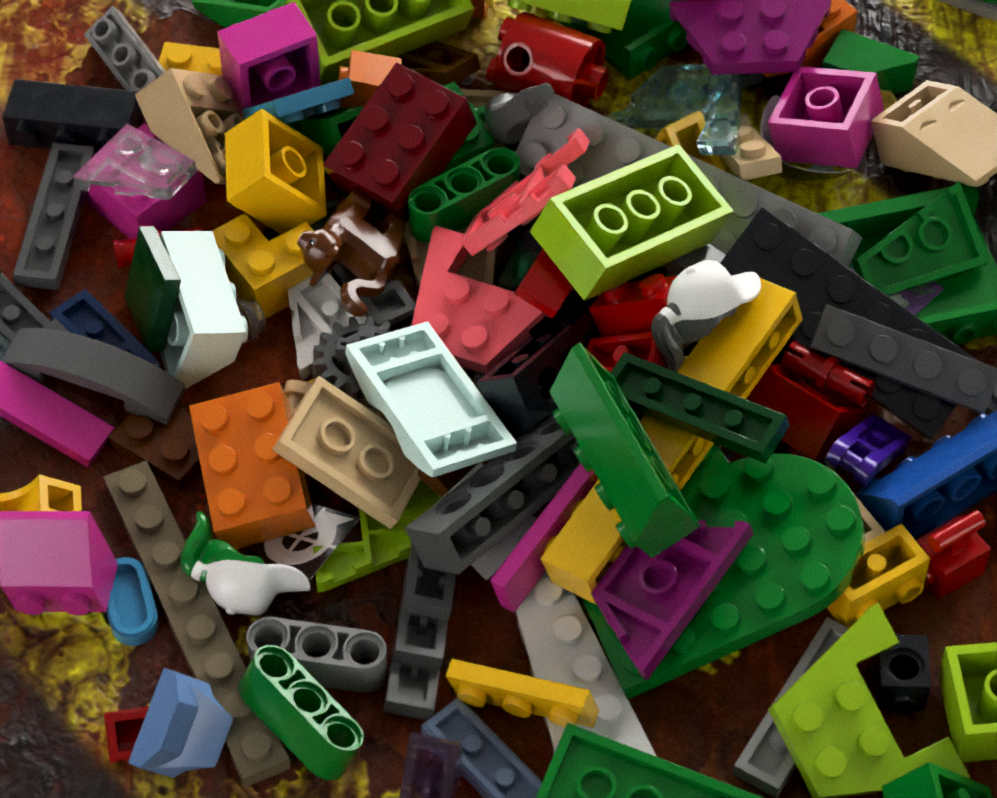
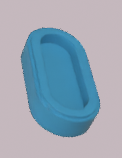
M130 557L117 558V571L107 609L113 636L125 645H141L151 640L159 627V619L148 574L144 565L137 559Z

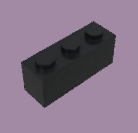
M15 79L2 116L9 145L51 149L53 143L94 146L96 154H102L142 125V111L135 97V94L138 92Z

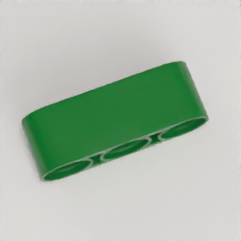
M505 147L490 149L413 189L408 196L409 228L412 237L420 242L429 243L435 225L456 232L470 225L473 217L516 180L520 182V158L517 153Z
M265 645L255 652L238 685L239 695L242 700L313 774L325 780L340 778L346 772L363 743L364 735L359 724L284 648L276 645Z

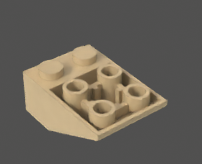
M170 68L135 94L147 125L155 136L215 184L226 185L225 133L244 121L233 101L232 89L221 75Z
M927 80L870 120L882 165L898 168L904 172H915L932 176L935 179L960 181V183L969 187L983 185L989 181L991 176L997 173V113L959 86Z

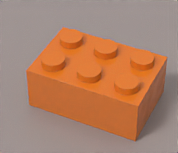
M280 382L189 405L213 531L218 540L229 543L237 550L316 527L305 472L272 450L292 417L290 403Z

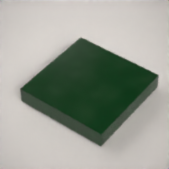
M139 226L124 299L147 349L150 352H164L181 278L157 229L154 226Z

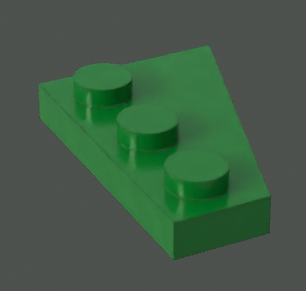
M958 181L854 260L852 266L856 274L890 297L983 267L990 263L961 183Z

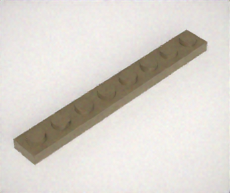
M147 460L104 476L105 487L134 550L147 571L149 582L193 677L209 683L215 699L233 717V722L224 744L244 787L246 788L291 769L290 759L281 740L249 708L239 695L238 685L246 671V667L213 598L208 592L206 584L187 576L181 568V554L186 541Z

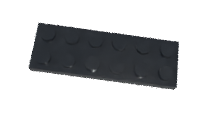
M761 207L720 262L731 276L745 272H755L759 278L796 292L803 320L789 340L791 342L797 341L808 349L826 304L978 361L764 207ZM841 361L842 366L876 382L870 399L929 441H931L957 406Z

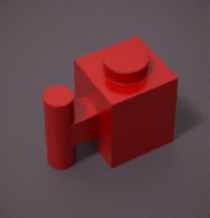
M974 510L965 516L961 514L916 540L930 557L924 587H928L938 599L969 583L985 572L991 548L976 532L986 526V521L978 510Z

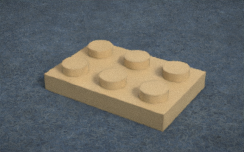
M319 375L310 385L272 449L389 529L398 522L421 480L418 476L419 468L404 456L391 424Z

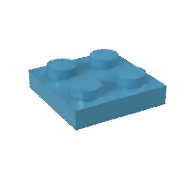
M349 77L246 108L242 111L244 118L247 119L260 109H264L287 124L342 107L340 98L355 93Z

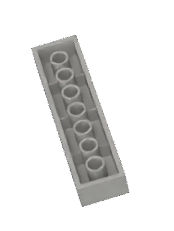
M554 93L553 98L548 101L549 105L538 115L531 118L515 152L520 158V174L526 177L534 171L538 161L549 152L554 154L569 141L566 138L576 129L580 128L590 142L586 152L567 166L576 177L573 189L666 150L671 146ZM688 155L733 209V213L710 245L727 254L761 207H764L846 267H849L863 238L857 232Z

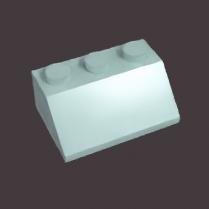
M161 231L160 237L181 278V284L166 348L160 354L165 371L184 383L185 388H188L235 362L241 344L247 340L248 324L246 318L240 315L236 303V288L233 282H229L225 270V255L222 249H218L213 231Z

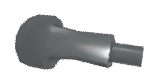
M543 83L539 86L523 89L519 93H505L488 100L485 105L484 117L491 135L497 141L510 147L518 143L522 139L531 118L538 115L549 105L548 101L554 96L552 86Z

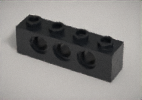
M599 296L585 301L582 298L574 299L554 318L549 320L477 381L484 399L507 430L517 429L518 433H526L558 407L549 391L571 348L580 342L587 349L590 338L602 337L589 310V307Z

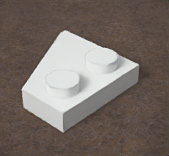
M329 273L314 287L309 285L310 276L288 290L293 336L297 353V366L303 380L311 376L310 365L313 364L314 345H319L320 334L325 332L332 335V324L334 322L347 327L349 326V317H353L342 306L340 300L341 287ZM354 316L358 324H365L367 319L365 316Z

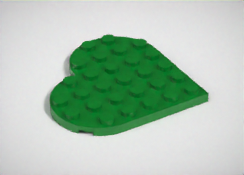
M715 444L711 447L681 489V493L696 519L706 520L708 527H734L735 521H745L750 524L753 536L648 680L641 677L597 605L583 599L627 699L633 698L818 614L839 598L852 582L851 574L858 563L859 557L863 556L865 531L854 494L835 472L812 459L782 453H772L766 464L750 457L729 463Z

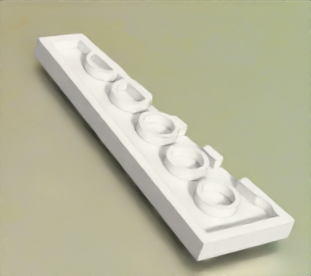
M546 571L515 611L522 642L528 655L532 677L589 689L600 711L594 728L578 724L577 727L656 756L575 594L552 583ZM544 717L553 745V753H555L565 728L554 724L547 717Z

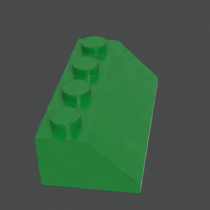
M580 342L573 346L549 391L558 406L552 413L562 430L567 435L573 433L579 445L573 448V451L585 470L589 473L594 470L600 483L595 485L594 488L608 510L611 511L615 508L622 521L616 524V528L630 549L638 546L649 557L653 558L701 526L614 376Z

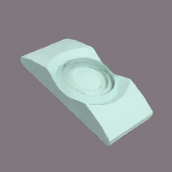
M428 321L346 345L345 354L368 404L381 411L387 418L395 432L404 456L433 478L516 451L517 442Z

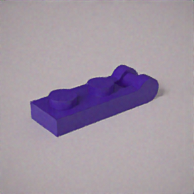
M871 414L835 441L824 463L836 470L840 467L854 475L853 480L866 487L878 472L905 451L912 436L877 415Z

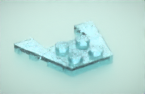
M705 64L662 65L630 95L632 103L624 111H613L607 118L634 130L637 128H655L661 131L662 128L696 111H701L706 125L696 141L700 154L736 155L739 146L742 75H712Z

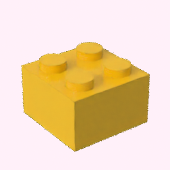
M260 109L225 133L227 202L280 234L304 222H307L310 226L327 215L324 158L321 146L264 109Z

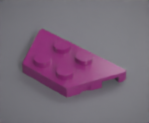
M831 0L670 1V18L673 22L678 21L687 32L686 40L695 51L702 55L703 62L712 75L798 72L805 59L806 50L812 47L818 36L820 24L824 17L829 16L831 10Z
M697 520L701 527L653 558L649 557L638 546L630 549L626 545L593 589L591 595L595 604L641 677L646 680L649 679L753 536L749 523L735 521L734 527H708L706 520Z

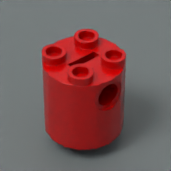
M526 11L520 13L515 19L505 18L498 34V39L502 43L497 57L492 58L486 71V80L493 82L496 89L508 93H519L523 89L547 83L552 86L555 94L585 108L590 99L597 101L601 98L606 89L610 74L609 69L603 67L606 51L604 41Z

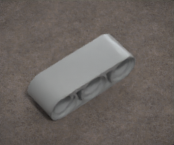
M277 617L258 619L250 625L247 631L246 640L250 661L260 647L265 645L279 646L288 651L322 687L356 692H373L380 689L387 681L388 660L386 643L375 632ZM315 652L327 653L320 658L310 657ZM362 659L375 660L370 664L362 665L357 663L359 660Z

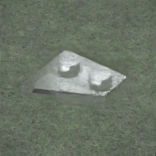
M126 124L73 177L75 187L81 191H89L91 185L114 187L115 194L133 196L143 194L149 198L170 200L193 177L197 170L195 160Z

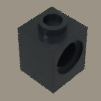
M895 634L899 643L873 656L875 703L879 710H890L896 714L925 711L931 689L928 635ZM893 674H904L910 680L898 679Z

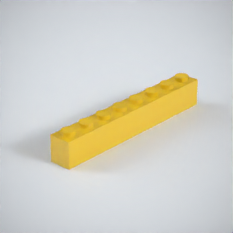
M760 278L761 291L757 298L737 306V311L734 315L722 319L709 335L700 339L690 355L684 357L683 364L677 373L746 399L803 320L796 292ZM645 415L641 420V424L681 491L714 443ZM594 486L585 498L580 499L576 503L570 519L559 534L549 540L541 557L552 583L593 604L595 602L591 592L627 545L616 528V524L622 521L615 508L611 511L608 510L599 498Z

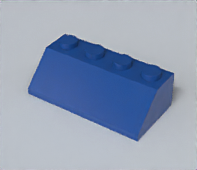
M997 410L988 416L986 414L977 416L968 424L966 429L952 437L950 435L943 436L933 444L929 451L919 457L911 456L904 459L893 472L880 480L873 478L866 487H860L856 497L885 532L902 523L915 540L997 492Z

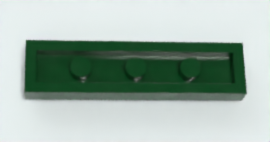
M626 352L623 353L610 372L634 411L765 464L790 427L787 415Z

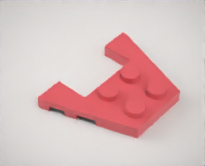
M580 128L576 129L566 138L569 141L554 154L549 152L537 162L532 173L520 182L516 180L473 217L461 241V244L471 256H474L484 248L487 252L492 251L508 237L507 233L520 224L524 226L532 221L543 210L550 198L572 189L576 177L567 166L586 152L590 142Z
M435 225L431 233L411 326L428 321L460 366L487 374L531 337L529 331L545 316L551 317L516 296L514 291L457 275L469 254L461 244L465 234Z

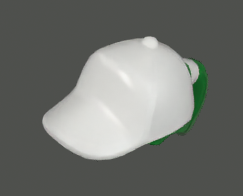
M201 511L196 512L195 527L186 540L181 554V568L187 576L205 583L211 597L219 606L225 609L227 614L259 616L268 609L278 593L310 591L309 580L297 568L284 564H265L260 557L242 555L229 543L213 539L208 517Z

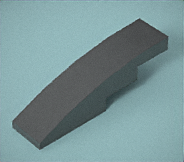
M412 542L396 624L383 712L428 721L433 716L439 671L444 656L447 625L452 610L456 574L424 568Z

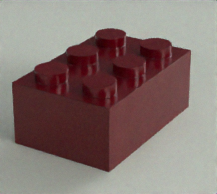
M396 62L323 163V166L336 189L349 195L357 187L372 197L371 208L386 216L392 213L407 223L409 220L408 196L410 192L419 185L442 174L477 124V121L467 98Z

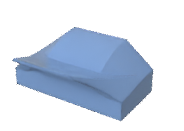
M163 668L128 763L138 768L172 778L185 771L214 768L233 722V717L215 699L209 683Z

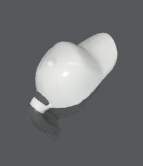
M704 260L688 267L674 279L669 289L667 306L654 317L651 324L654 342L666 361L667 369L677 372L684 361L683 344L706 337L722 319L734 315L737 311V306L757 298L761 291V281L757 273L745 272L731 276L727 269L717 261Z

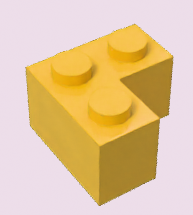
M246 213L212 230L218 249H222L225 255V270L229 282L234 283L237 296L258 322L290 306L288 290L312 276L313 272L304 262L302 250L297 245V240L304 231H314L307 222L270 241L266 239Z

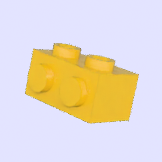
M901 523L865 543L863 556L859 557L858 563L851 574L852 582L827 609L838 623L850 628L872 605L879 603L884 612L885 609L898 602L905 604L914 600L924 589L930 557Z

